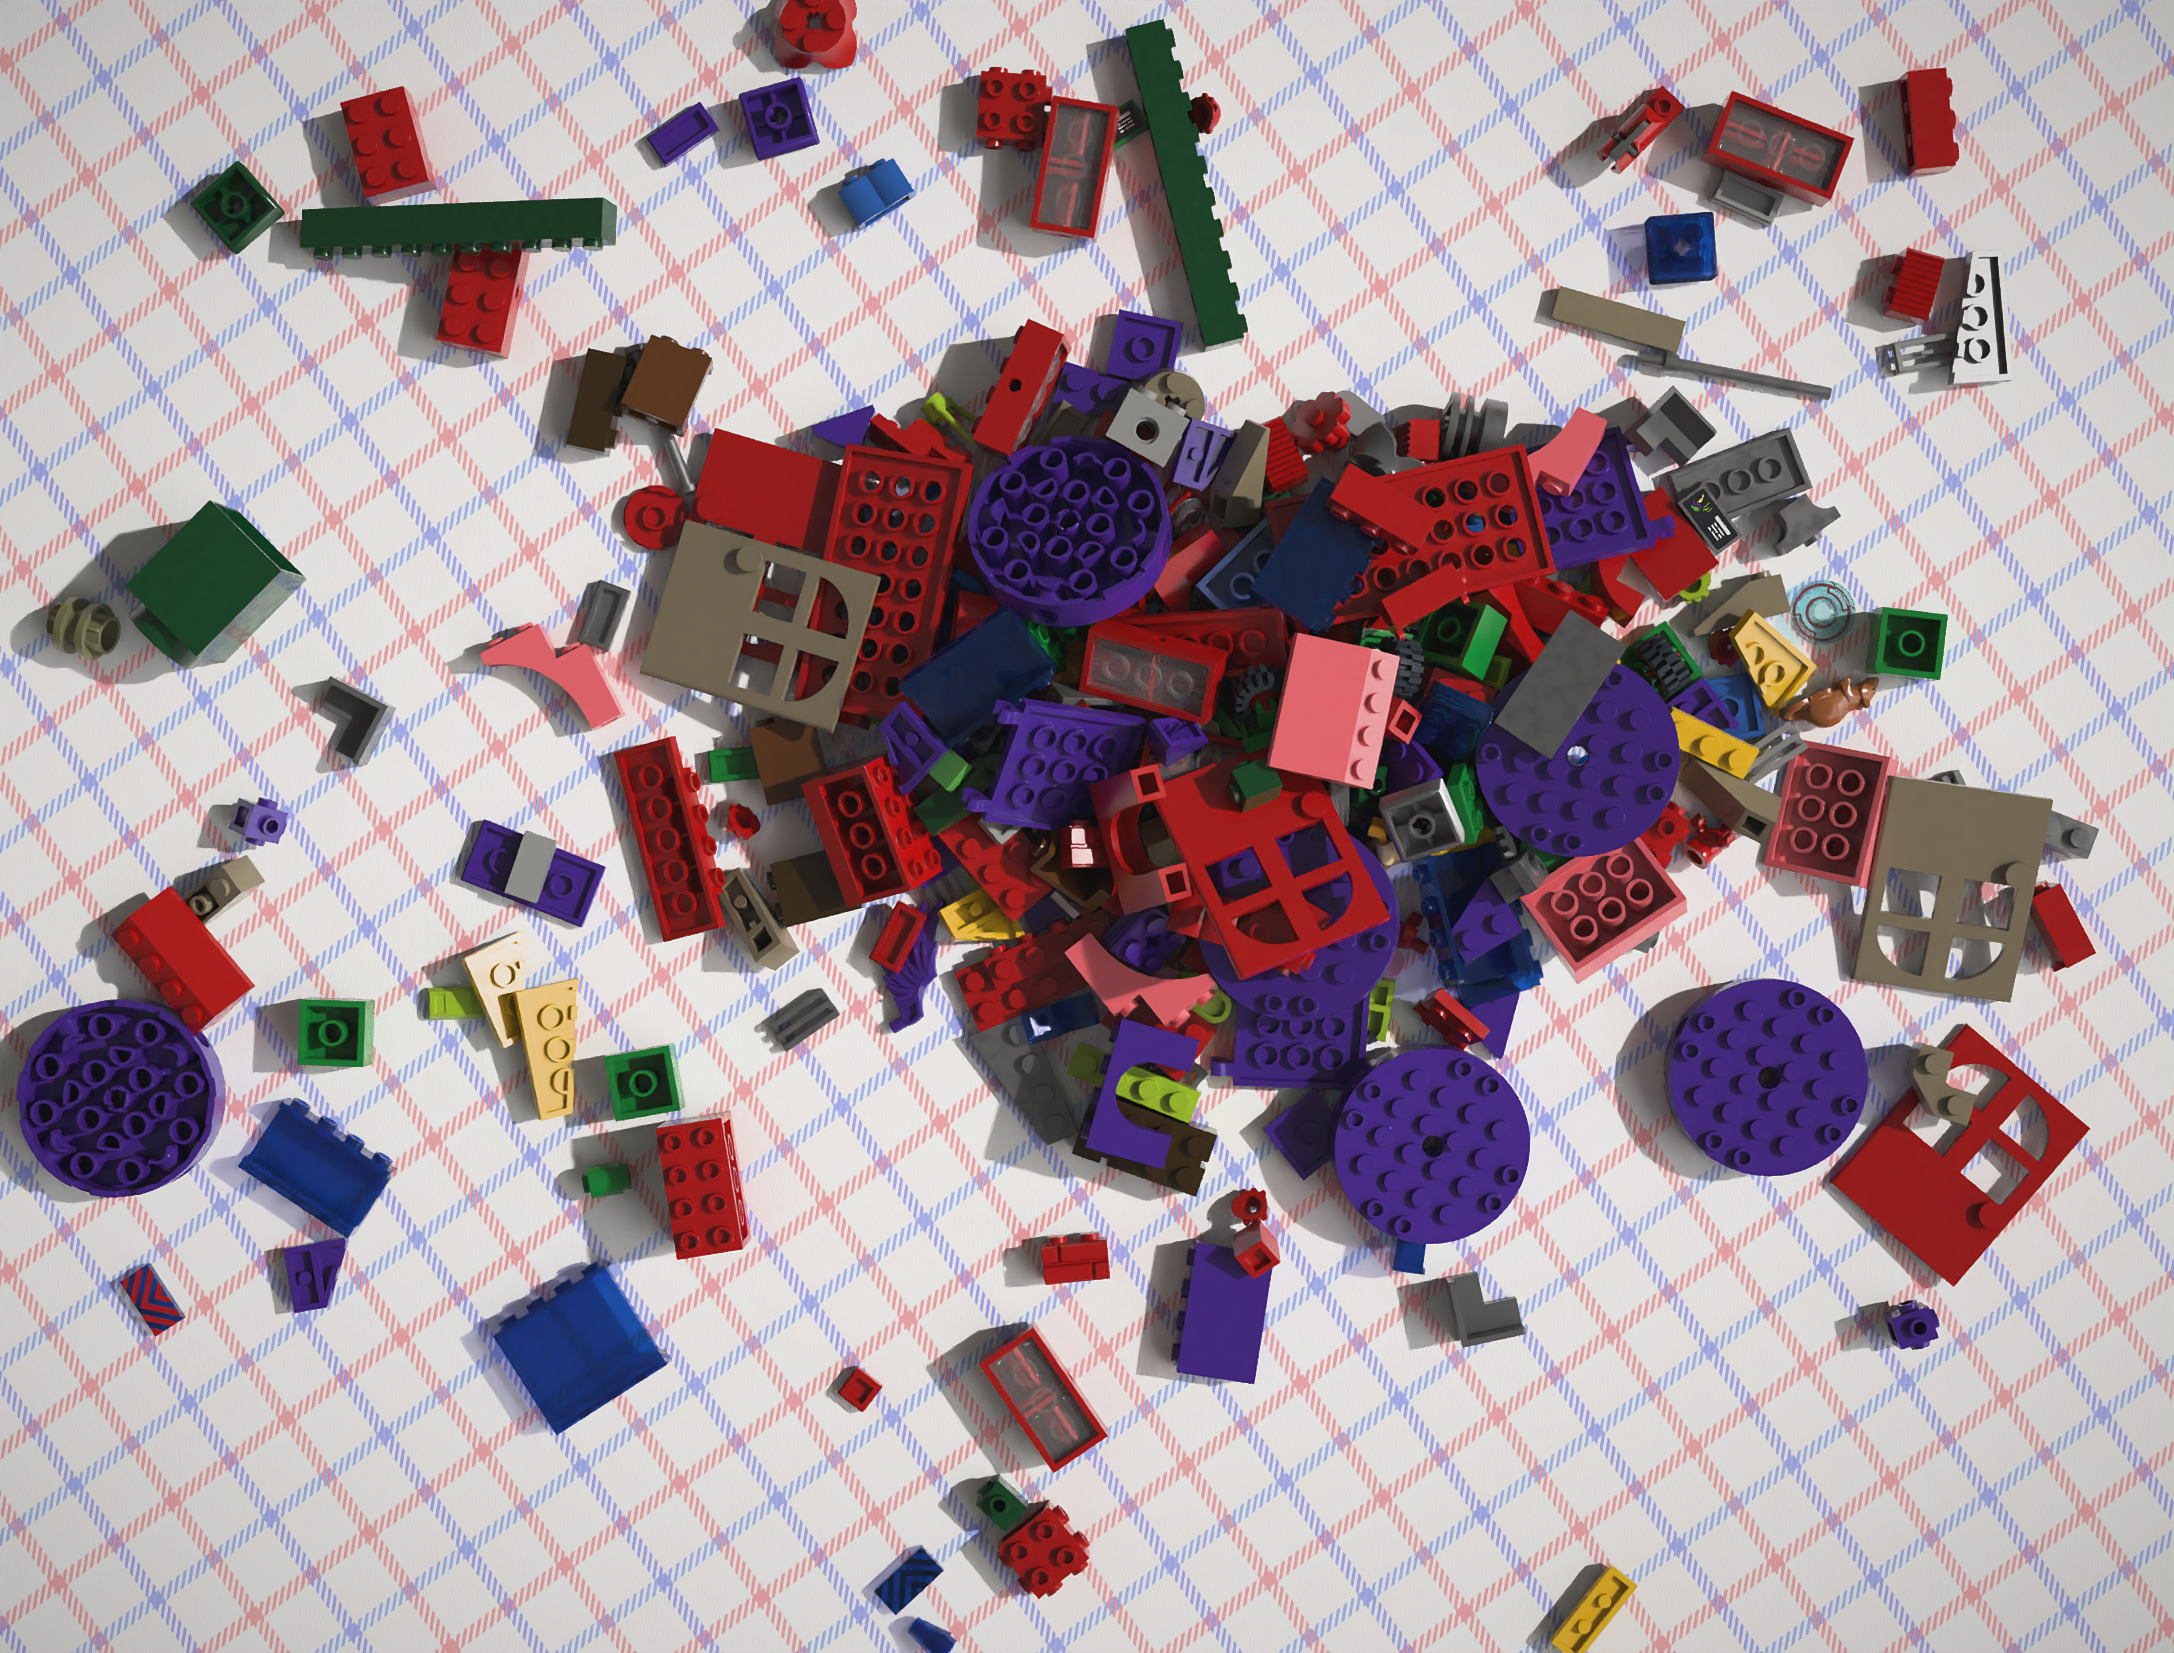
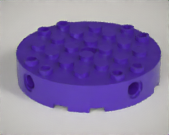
M1072 435L1051 438L1050 443L1034 448L1031 444L1010 455V457H1007L1008 462L996 472L992 471L981 484L973 500L968 521V537L972 554L981 580L989 593L1004 608L1023 619L1048 626L1073 627L1088 625L1111 618L1140 600L1153 587L1166 566L1172 544V527L1165 493L1159 478L1146 461L1143 463L1132 454L1129 448L1094 436Z
M1616 663L1553 757L1549 759L1494 722L1530 670V668L1526 669L1513 678L1495 697L1485 714L1479 730L1476 745L1477 774L1489 807L1498 820L1517 838L1528 845L1551 854L1570 857L1594 856L1629 844L1648 830L1660 817L1673 794L1680 766L1679 739L1672 715L1666 704L1654 688L1641 676L1629 668ZM1581 746L1586 750L1587 759L1584 763L1575 765L1569 761L1568 752L1572 747Z
M1321 823L1318 826L1306 827L1275 840L1294 878L1339 860ZM1348 834L1391 917L1390 920L1314 951L1317 956L1307 972L1301 970L1299 974L1290 972L1289 976L1271 968L1247 979L1240 980L1223 945L1198 939L1202 955L1214 978L1232 998L1243 1006L1261 1015L1279 1020L1311 1021L1334 1016L1359 1003L1377 986L1386 973L1395 955L1399 940V903L1395 888L1382 863L1364 844L1352 835ZM1251 849L1214 863L1208 873L1218 895L1235 900L1258 893L1263 884L1269 886ZM1346 874L1301 893L1306 901L1332 915L1330 923L1334 924L1348 909L1351 899V885Z
M1765 977L1744 978L1723 984V986L1702 996L1685 1012L1670 1037L1664 1058L1665 1096L1670 1112L1673 1114L1681 1132L1699 1151L1730 1169L1745 1174L1767 1177L1784 1176L1819 1164L1832 1155L1847 1140L1854 1130L1865 1105L1868 1089V1066L1865 1051L1856 1029L1842 1010L1830 999L1796 982ZM1767 1067L1770 1071L1771 1079L1764 1084H1760L1758 1081L1759 1072Z
M116 998L89 1003L67 1012L49 1025L36 1039L28 1052L29 1056L23 1072H20L17 1085V1101H19L21 1115L19 1123L30 1150L42 1166L55 1178L67 1186H73L88 1192L89 1195L107 1198L142 1195L180 1179L191 1171L207 1154L219 1133L224 1117L226 1103L225 1079L219 1058L212 1044L203 1032L195 1036L173 1008L151 1000ZM118 1090L126 1093L124 1105L120 1104L117 1099Z
M1443 1043L1407 1044L1393 1048L1390 1052L1381 1055L1375 1060H1370L1358 1070L1343 1089L1336 1102L1329 1126L1330 1162L1334 1175L1346 1198L1377 1229L1392 1237L1412 1243L1443 1244L1469 1237L1490 1225L1508 1208L1517 1195L1529 1163V1124L1522 1103L1512 1086L1497 1070L1476 1055L1464 1049ZM1434 1135L1435 1145L1428 1149H1423L1422 1143L1424 1139Z

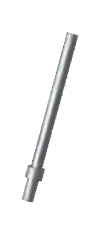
M1640 350L1637 356L1638 364L1659 367L1662 372L1672 374L1679 371L1829 400L1832 394L1831 387L1682 359L1679 354L1666 352L1664 355Z

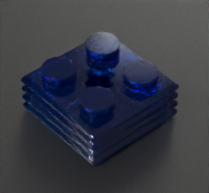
M1713 212L1650 216L1645 221L1650 285L1712 281L1718 276ZM1679 241L1682 247H1688V251L1683 256L1674 249Z
M1436 681L1417 710L1423 716L1413 736L1422 744H1431L1447 751L1453 758L1468 760L1490 727L1496 708Z

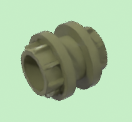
M73 596L64 603L58 602L52 608L47 619L46 631L48 637L52 639L53 644L60 652L68 654L77 652L82 658L96 660L103 654H109L114 650L120 638L121 625L119 619L115 617V613H113L108 605L98 602L90 604L84 598Z

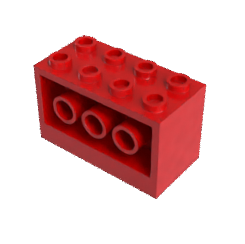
M888 750L834 766L801 784L847 908L912 891L943 871L940 855L935 850L929 832L914 814V809L919 805L917 794L914 789L904 796L900 792L898 786L902 785L896 765L891 766Z
M731 1110L665 1121L655 1129L677 1260L743 1250L752 1237Z

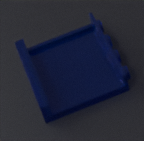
M609 1260L601 1266L598 1261L590 1264L580 1271L583 1277L572 1283L570 1278L553 1289L556 1294L545 1301L543 1296L534 1300L526 1306L528 1312L520 1318H517L515 1314L509 1316L498 1324L501 1330L493 1335L556 1436L666 1366L672 1359L665 1348L662 1350L659 1348L608 1268L611 1265Z

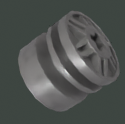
M1452 392L1440 419L1438 460L1447 461L1452 447L1455 448L1454 459L1464 457L1466 450L1471 451V455L1502 448L1508 417V402L1486 398L1480 412L1474 411L1475 399L1473 395L1467 396L1464 408L1462 409L1460 408L1461 393Z

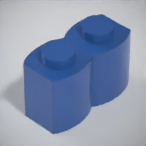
M885 158L879 159L869 166L868 170L870 172L865 176L858 178L855 175L841 184L842 190L838 192L839 198L860 231L915 197L914 189L894 158L888 161Z

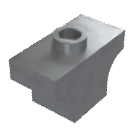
M1805 493L1771 515L1780 530L1779 539L1773 547L1779 556L1788 554L1802 543L1805 547H1808L1823 536L1820 531L1840 518L1841 514L1835 506L1829 508L1817 507Z
M1530 846L1510 861L1496 868L1489 877L1508 905L1514 900L1537 890L1549 873L1532 846Z

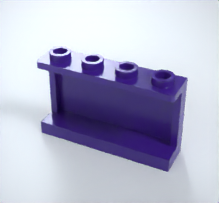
M1195 1239V1245L1188 1246L1186 1265L1191 1266L1189 1279L1183 1278L1181 1298H1186L1184 1311L1178 1310L1176 1330H1180L1181 1335L1179 1343H1173L1171 1362L1176 1363L1177 1373L1255 1385L1273 1268L1253 1279L1236 1260L1233 1246L1203 1242L1202 1239Z

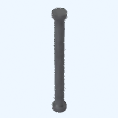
M637 343L624 349L625 355L630 357L634 369H636L644 351L642 343ZM658 428L681 487L678 490L680 496H687L696 492L697 483H693L674 434Z

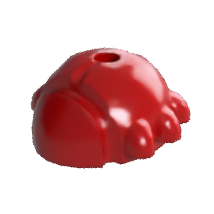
M1203 93L1202 96L1191 100L1192 111H1188V115L1191 118V123H1196L1200 134L1206 133L1209 135L1220 121L1221 108L1214 97Z
M1733 628L1713 632L1709 636L1707 643L1708 649L1711 650V659H1716L1719 665L1727 664L1729 668H1732L1740 658L1734 645L1733 647L1730 645L1732 641L1728 634Z
M739 803L736 806L729 804L728 813L725 817V827L728 833L736 838L749 840L761 828L758 817L753 814L749 807H744Z
M1255 1187L1249 1191L1242 1189L1240 1196H1236L1231 1203L1232 1213L1238 1219H1242L1245 1226H1248L1257 1219L1267 1221L1268 1201L1265 1190L1259 1192Z

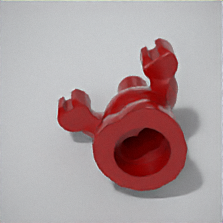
M1698 812L1690 820V823L1699 835L1683 844V851L1695 866L1700 869H1706L1716 856L1730 847L1736 836L1733 830L1724 822L1718 828L1708 827L1705 824L1707 817L1705 815L1701 816L1700 812Z
M1412 911L1406 922L1400 920L1398 949H1412L1424 955L1429 944L1416 937L1418 933L1416 927L1420 926L1424 918L1423 915Z

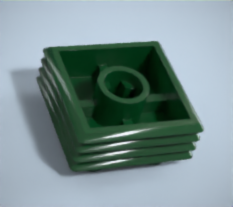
M235 161L190 200V205L226 247L235 254L243 251L285 214L280 205L240 161ZM235 202L242 205V211L238 214L234 212L233 204Z

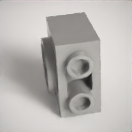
M1141 385L1137 391L1131 388L1106 436L1156 464L1165 467L1190 421L1184 417L1187 411L1170 401L1167 407L1155 401L1156 393ZM1142 421H1150L1156 428V433L1150 440H1142L1136 433L1137 425Z

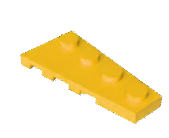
M579 978L513 992L537 1117L540 1121L573 1113L575 1078L573 1058L574 1053H576V1039L574 1037L575 1020H577L578 1012L576 992L579 990Z

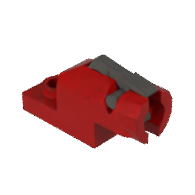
M1662 85L1597 151L1599 159L1603 163L1610 156L1616 162L1610 170L1620 175L1686 107Z
M880 413L870 420L869 439L881 449L970 463L972 465V453L947 427L936 428L928 421L919 418L902 431L895 421L886 419Z

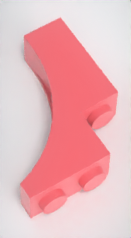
M1577 407L1569 422L1552 441L1527 456L1535 489L1540 484L1550 494L1562 495L1568 498L1605 436L1607 420ZM1496 475L1491 477L1490 486L1495 492L1502 493L1507 489V482L1503 477ZM1463 483L1465 491L1474 497L1475 490L1473 486L1469 483ZM1501 508V509H1500L1501 511L1506 512V513H1511V512H1513V511H1512L1511 509H1509V508Z
M529 622L515 629V636L507 640L500 637L485 645L487 650L480 653L485 666L525 667L554 680L572 696L594 730H598L626 716L590 645L584 644L581 646L579 642H576L561 650L563 655L559 657L545 627L540 624L533 625L532 622Z
M1090 932L1064 952L1116 1018L1121 1014L1124 1018L1129 1016L1140 1006L1137 1001L1143 998L1166 1028L1171 1025L1176 1028L1190 1017L1189 1010L1197 1004L1201 1007L1206 1005L1217 995L1214 990L1218 988V985L1209 973L1187 979H1161L1136 972L1112 957Z

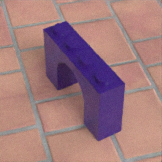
M1121 1017L1120 1023L1113 1022L1108 1041L1114 1043L1110 1056L1104 1054L1099 1073L1105 1076L1101 1088L1097 1086L1094 1088L1090 1106H1094L1095 1111L1092 1120L1086 1118L1081 1138L1086 1139V1148L1163 1169L1172 1138L1171 1134L1138 1125L1128 1120L1117 1106L1116 1088L1122 1075L1128 1069L1140 1063H1158L1190 1073L1199 1039Z

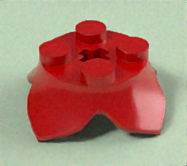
M777 0L774 16L778 26L774 37V47L781 66L798 70L806 68L813 62H817L825 68L836 70L853 65L857 51V38L852 29V22L857 16L855 0ZM811 19H820V29L816 30L814 27L811 30L808 29V22Z

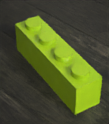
M1080 1042L1066 1074L1101 1088L1105 1076L1099 1073L1104 1054L1110 1056L1111 1053ZM1137 1064L1122 1075L1116 1088V1094L1189 1123L1202 1090L1180 1081L1177 1082L1173 1078Z

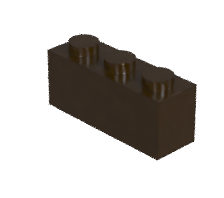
M588 348L566 442L571 448L609 457L611 449L616 450L620 431L616 430L619 417H624L621 401L624 396L625 387L629 385L634 374V367L630 366L631 361L626 356Z

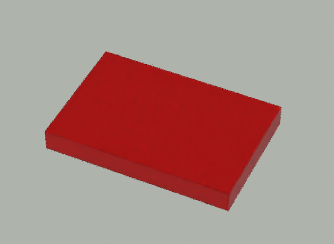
M1660 486L1644 497L1643 502L1649 521L1666 516L1673 517L1676 529L1673 530L1674 536L1667 539L1655 538L1656 544L1654 548L1633 552L1629 557L1663 602L1666 603L1717 568L1720 563Z

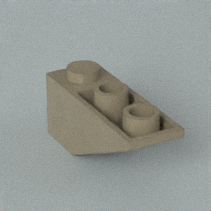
M1250 419L1245 420L1211 486L1208 510L1209 519L1226 528L1259 524L1270 428Z
M1693 756L1679 776L1678 780L1731 830L1762 844L1777 823L1782 802L1781 797L1713 764Z
M245 855L222 865L183 900L200 921L207 926L247 898L266 881L250 858Z

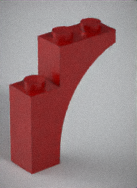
M1479 547L1474 551V559L1481 565H1487L1491 561V554L1486 548ZM1513 584L1468 594L1470 601L1487 604L1507 619L1494 654L1512 659L1509 677L1513 679L1526 669L1532 667L1545 646L1526 619Z

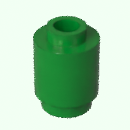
M619 1161L588 1166L587 1173L582 1174L584 1193H591L592 1199L624 1194V1190L631 1189L628 1164H620Z

